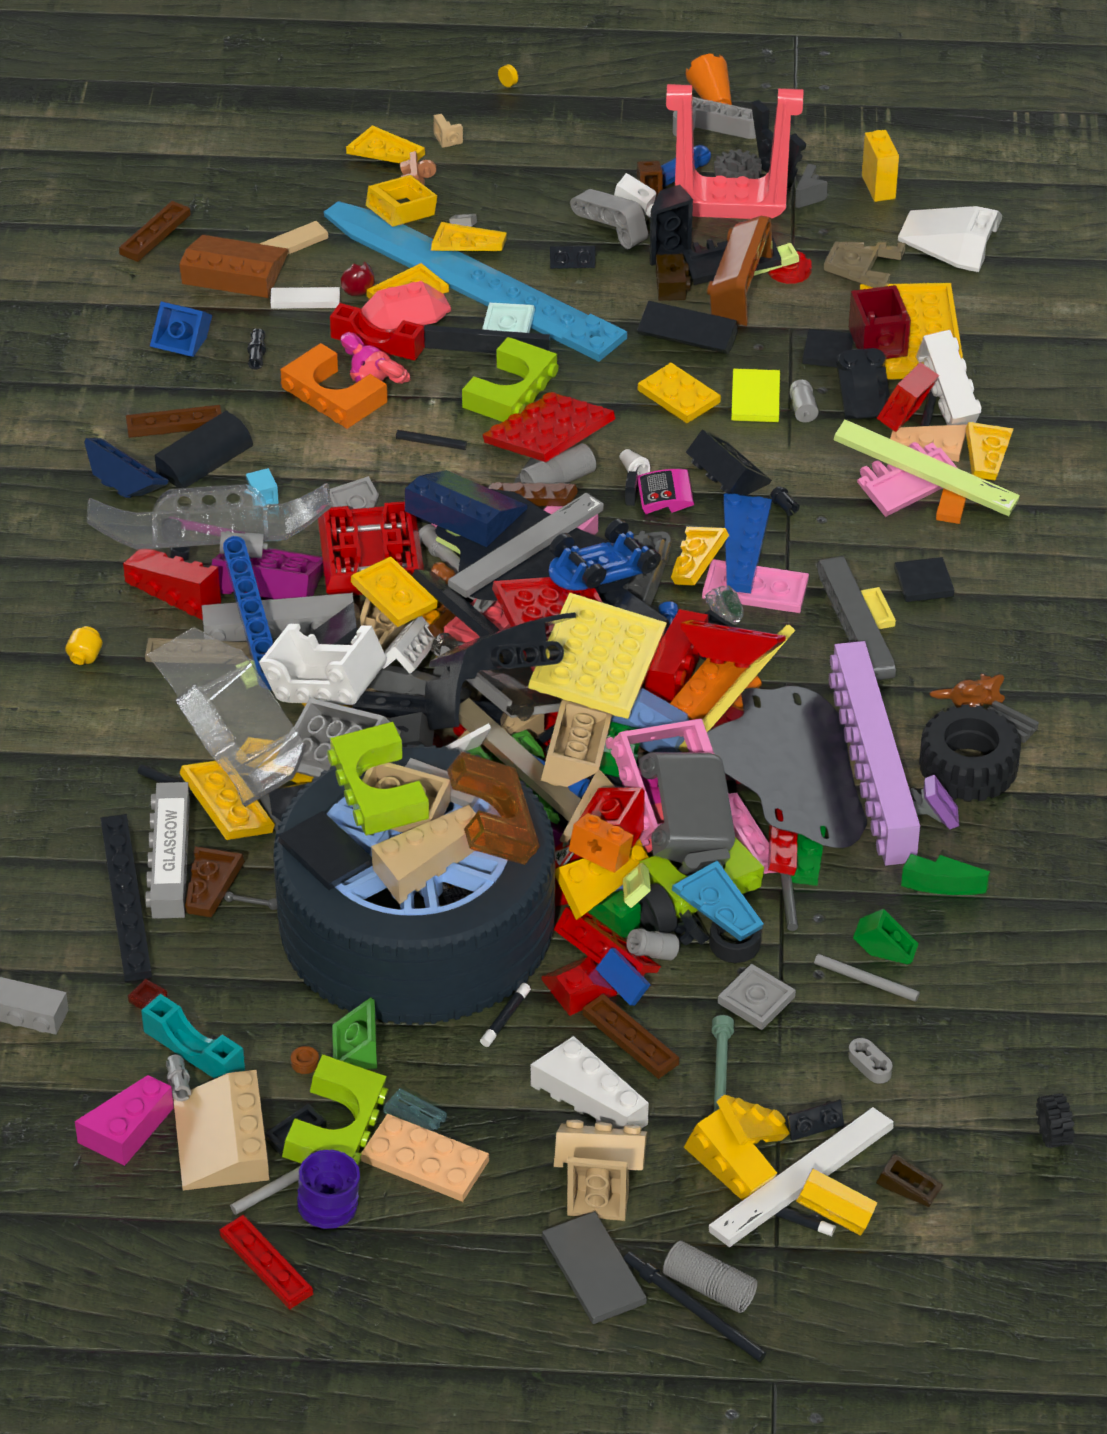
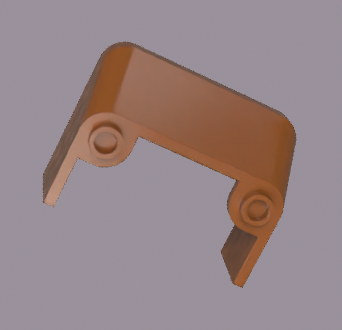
M762 215L735 224L733 228L729 229L726 249L714 281L709 282L707 294L710 295L711 314L734 319L737 324L744 326L748 325L747 292L760 257L772 258L771 217Z

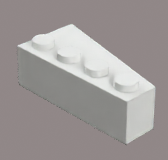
M951 330L925 335L916 358L919 363L924 362V365L940 375L931 391L934 396L940 397L938 405L947 425H966L968 422L976 423L981 413V405L978 399L975 400L973 382L966 375V363L963 358H960L958 340L956 337L953 338Z

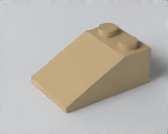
M568 1157L567 1216L581 1217L595 1211L599 1219L625 1221L629 1195L627 1162Z

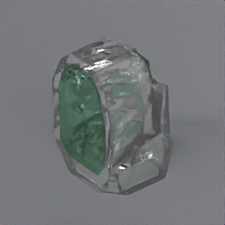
M731 586L717 587L705 595V600L710 610L725 620L736 625L742 619L743 606L737 592Z

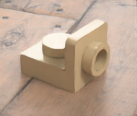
M442 114L434 115V135L442 148L462 144V125H450V122H447Z

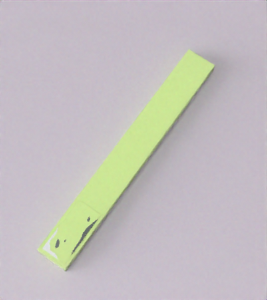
M844 420L835 433L834 441L1009 516L1019 500L1020 495L850 421Z

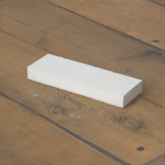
M340 287L271 288V309L336 308L340 303Z

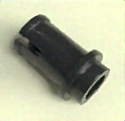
M778 486L772 490L770 496L774 504H778L788 516L797 513L800 505L788 494L786 488Z

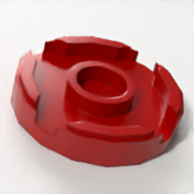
M796 251L799 255V262L782 266L767 273L771 278L781 283L795 284L803 282L812 273V261L805 258V254Z

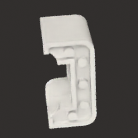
M288 624L259 661L275 697L282 702L307 703L309 698H314L338 705H353L385 665L386 656L372 626L361 625L357 630V635L351 641L352 645L318 644L314 634H310L308 637L303 635L299 631L301 629L299 624Z

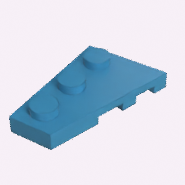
M718 861L713 862L672 886L673 892L739 941L763 928L764 923Z

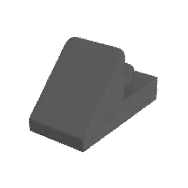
M807 165L796 188L795 207H804L827 198L828 183L827 181L819 180V175L816 174V165Z

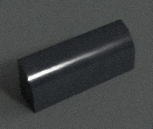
M649 300L637 329L640 335L728 354L731 351L738 333L737 322L734 319Z
M226 410L155 454L156 473L168 479L170 483L180 490H184L253 446L251 435L243 422Z

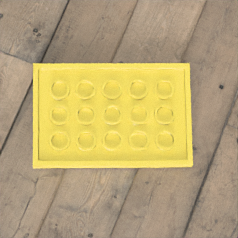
M569 593L560 614L576 612V618L555 624L548 641H557L562 645L564 657L558 664L536 667L528 688L628 719L667 623ZM546 649V656L549 659L550 653L549 650Z

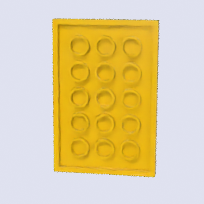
M951 283L888 285L897 286L911 323L908 356L885 359L887 379H903L919 364L916 355L925 335L951 330L953 338L956 337L958 340L960 358H963ZM860 284V290L873 288L864 284Z

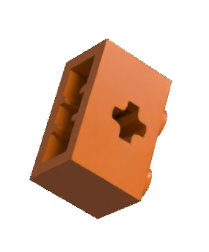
M587 813L573 825L569 851L615 873L628 862L634 835L624 831L621 827L601 820L596 815Z

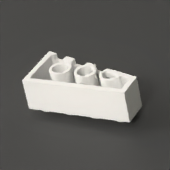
M574 1036L531 1064V1086L537 1090L544 1089L551 1093L553 1099L559 1102L564 1100L573 1105L574 1110L584 1115L586 1113L596 1118L597 1123H610L612 1128L624 1129L625 1125L639 1126L642 1129L648 1125L649 1103Z

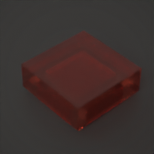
M145 979L128 995V1001L136 1007L143 1009L158 995L162 994L166 998L168 996L165 989Z

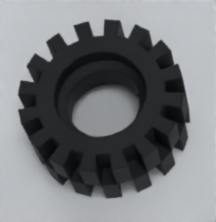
M1063 1093L1039 1097L1037 1099L1038 1103H1036L1038 1109L1036 1110V1115L1038 1116L1037 1123L1040 1125L1039 1132L1042 1134L1045 1146L1052 1148L1072 1144V1141H1074V1121L1071 1118L1073 1115L1072 1111L1069 1110L1070 1105L1069 1102L1067 1103L1066 1096Z

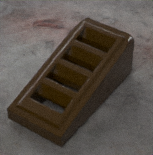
M896 1154L892 1156L876 1184L927 1207H930L943 1187V1184ZM914 1182L920 1184L917 1189L912 1186ZM925 1187L930 1189L927 1195L922 1192Z

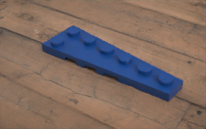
M724 493V528H726L729 534L725 541L726 591L751 594L770 515L772 499Z

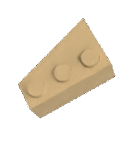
M567 1120L566 1124L562 1123L556 1133L554 1167H563V1163H568V1157L627 1162L628 1170H643L647 1131H641V1127L634 1125H625L624 1129L612 1128L610 1123L598 1122L595 1123L594 1127L584 1126V1122L580 1120Z

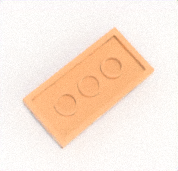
M390 1114L386 1115L361 1152V1161L462 1202L489 1162V1153Z

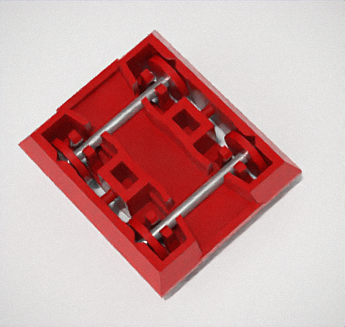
M405 501L384 503V507L349 509L348 506L323 508L317 514L327 594L352 593L353 596L363 595L351 583V576L389 557H392L411 576L415 569L424 570L417 518L405 512ZM403 546H409V551H405V563H403ZM340 551V557H335L334 559L333 552Z

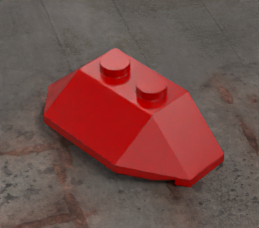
M694 620L681 623L682 631L701 657L710 658V662L715 664H725V661L734 662V666L739 668H749V665L762 660L786 640L785 635Z

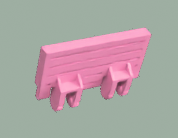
M916 442L909 445L914 450L956 467L941 448H937L933 442L926 445L924 449ZM879 460L872 463L873 471L867 466L860 469L861 478L857 480V483L885 517L942 489L938 485L890 464L886 468Z

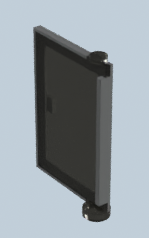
M441 633L434 638L431 644V651L438 657L464 643L457 644L456 639L449 633ZM500 653L499 660L502 663L503 655ZM522 653L523 659L526 661V657L524 653ZM531 667L478 671L475 679L467 680L509 717H518L521 721H527L532 715L559 712L560 704L563 700L562 698L528 688L533 674Z

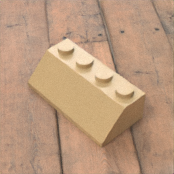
M562 700L541 781L548 782L554 786L568 787L597 773L612 714Z

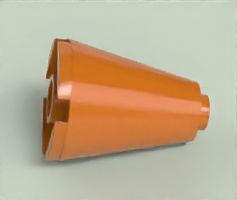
M706 54L694 59L691 62L692 66L690 69H686L685 72L687 81L698 95L705 100L732 105L728 68L723 56L715 57L714 54Z

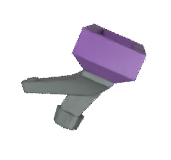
M935 775L925 778L924 788L921 789L922 794H919L913 787L911 788L910 793L916 800L913 804L917 815L928 814L940 823L942 822L949 829L959 826L958 806Z

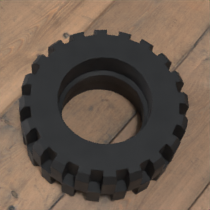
M961 705V708L953 706L946 709V712L942 710L937 713L934 718L927 722L926 728L923 729L919 757L920 771L924 778L935 775L954 800L961 798L965 802H971L972 799H977L978 802L985 801L987 797L994 798L1000 795V792H1005L1015 781L1019 768L1021 739L1015 726L1012 723L1010 724V721L1004 715L999 716L998 712L993 709L986 710L984 706L978 705L976 707ZM960 749H972L980 751L986 755L981 757H967L960 755L954 751Z

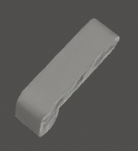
M692 97L693 130L696 127L747 139L756 138L752 109ZM674 111V112H673V135H675L676 137H677V111Z
M593 189L586 190L570 201L571 208L576 215L615 226L618 239L626 249H630L648 238L644 212L636 201Z

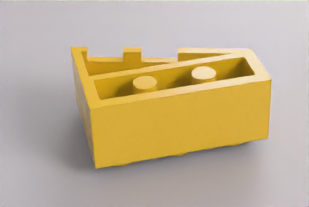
M721 1109L700 1121L684 1145V1148L742 1201L774 1179L777 1174L754 1144L748 1141L745 1145H739Z

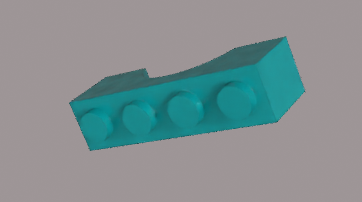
M162 994L158 995L141 1010L143 1029L146 1034L182 1056V1058L212 1078L216 1079L227 1073L245 1070L244 1052L241 1046L223 1034L216 1040L205 1037L190 1024L182 1008Z

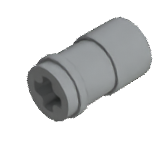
M806 380L793 382L790 386L789 394L793 401L792 405L796 419L800 422L813 421L818 416V407L813 396L812 386Z
M226 531L221 532L219 553L224 554L223 543L231 536H238L244 539L249 557L262 558V549L267 550L268 544L263 543L264 534L246 532L243 534Z
M634 929L628 935L627 949L636 956L645 955L655 959L671 961L677 956L679 951V940L676 935L671 933Z

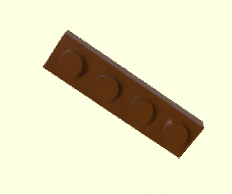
M171 201L119 247V254L138 262L191 215L190 208Z
M220 405L126 415L128 437L193 431L221 414Z
M495 482L491 483L488 487L489 489L518 493L536 506H565L572 502L578 493L575 484Z
M604 994L583 1007V1016L656 1078H661L679 1065V1057Z

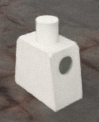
M626 173L616 185L614 195L639 203L643 209L646 222L650 218L656 192Z

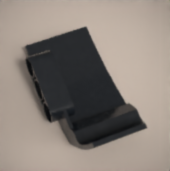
M576 612L544 617L506 628L464 643L431 660L429 667L444 666L445 669L440 679L428 681L425 685V706L429 729L459 727L462 684L465 680L475 679L478 671L538 667L560 663L564 657V649L557 641H546L545 627L576 618ZM546 649H548L550 653L549 659L546 656ZM523 650L526 652L527 655L526 661L523 659L522 656ZM500 652H501L502 655H503V662H502V663H501L500 660H499V654H500Z

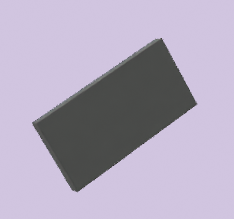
M595 1211L542 1231L543 1240L592 1324L646 1304L645 1294Z

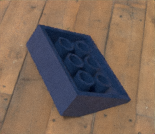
M447 470L420 475L405 488V512L485 547L492 543L527 510L526 504Z

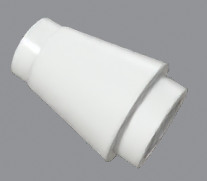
M630 449L622 451L620 460L628 473L629 471H635L638 476L650 472L648 459Z

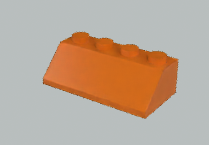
M707 658L670 704L687 713L689 721L703 719L746 668L735 667L734 662L725 661V664L711 663L710 658ZM756 676L745 689H759L762 681ZM741 694L731 706L743 709Z

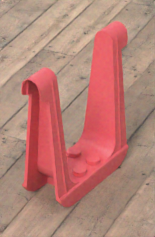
M667 84L666 107L669 110L677 111L675 186L681 185L693 199L692 216L752 219L762 215L772 219L781 215L786 209L791 115H800L802 113L803 89L778 88L770 169L764 177L750 179L744 176L738 178H726L724 176L705 177L695 170L692 85Z

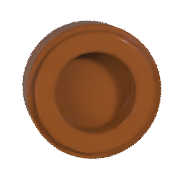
M302 1046L292 1052L291 1066L294 1071L300 1074H309L316 1070L319 1063V1054L314 1048Z

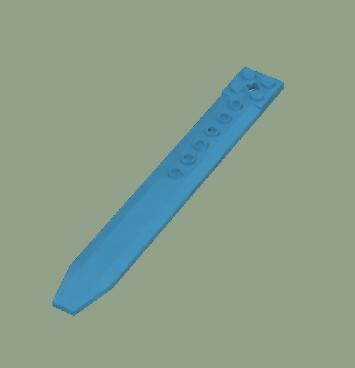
M338 201L324 211V217L351 239L409 268L422 263L446 282L449 288L486 306L489 303L534 305L535 312L531 324L532 329L542 334H550V338L598 362L627 339V331L593 314L587 315L459 251H431L432 238L404 224L392 227L372 210Z

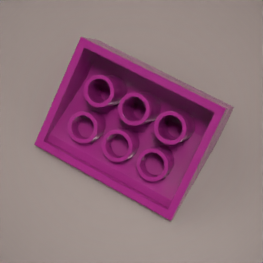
M267 548V550L262 549V558L249 557L261 597H265V600L313 596L324 572L323 559L320 556ZM218 554L212 559V565L218 567L220 593L231 594L233 589L224 554Z

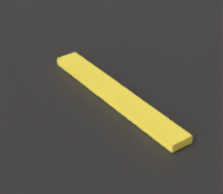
M786 625L777 635H785L786 642L795 629L790 625ZM785 642L762 660L749 665V668L745 669L702 719L706 732L713 727ZM685 740L679 746L681 752H689Z

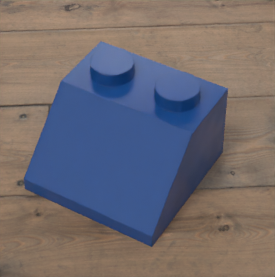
M161 301L150 347L194 357L207 338L212 315Z

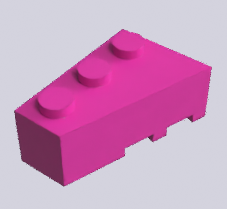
M147 1075L76 1120L75 1127L78 1143L125 1166L173 1110L172 1087Z

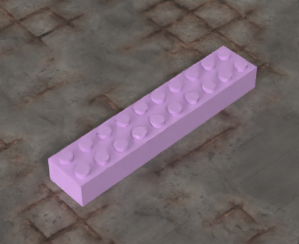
M865 641L835 644L834 655H830V665L833 673H829V685L831 689L834 688L835 706L840 707V724H845L844 737L846 743L850 742L849 754L851 761L856 763V779L861 780L860 793L862 798H866V815L872 818L871 832L878 839L876 840L877 853L882 855L885 866L905 864L910 854L917 856L920 824Z

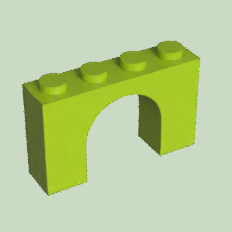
M507 337L496 350L497 368L521 376L524 380L513 385H498L473 376L462 389V408L501 422L507 420L512 414L521 413L528 404L534 402L539 392L546 388L550 379L557 375L559 365L557 364L556 353Z
M394 722L330 738L331 750H327L329 763L337 769L335 772L339 786L344 785L347 805L353 806L354 821L357 826L362 827L365 836L429 819V800L420 781L389 789H378L365 784L360 779V776L372 767L402 759V740Z
M735 837L734 845L729 850L730 859L723 866V869L739 891L744 894L761 887L764 866ZM653 856L639 861V864L643 863L649 869L650 884L658 883L668 893L675 908L677 919L681 918L679 913L683 915L688 909L693 913L699 911L672 891L674 884L688 876L679 872L668 859Z
M322 1054L313 1075L310 1092L345 1105L352 1112L355 1121L345 1128L331 1130L294 1119L285 1140L282 1157L302 1164L312 1153L320 1150H336L344 1152L359 1165L362 1156L361 1153H358L360 1147L365 1148L371 1134L370 1131H367L369 1125L375 1126L380 1112L376 1108L378 1104H384L388 1089L384 1088L386 1076Z

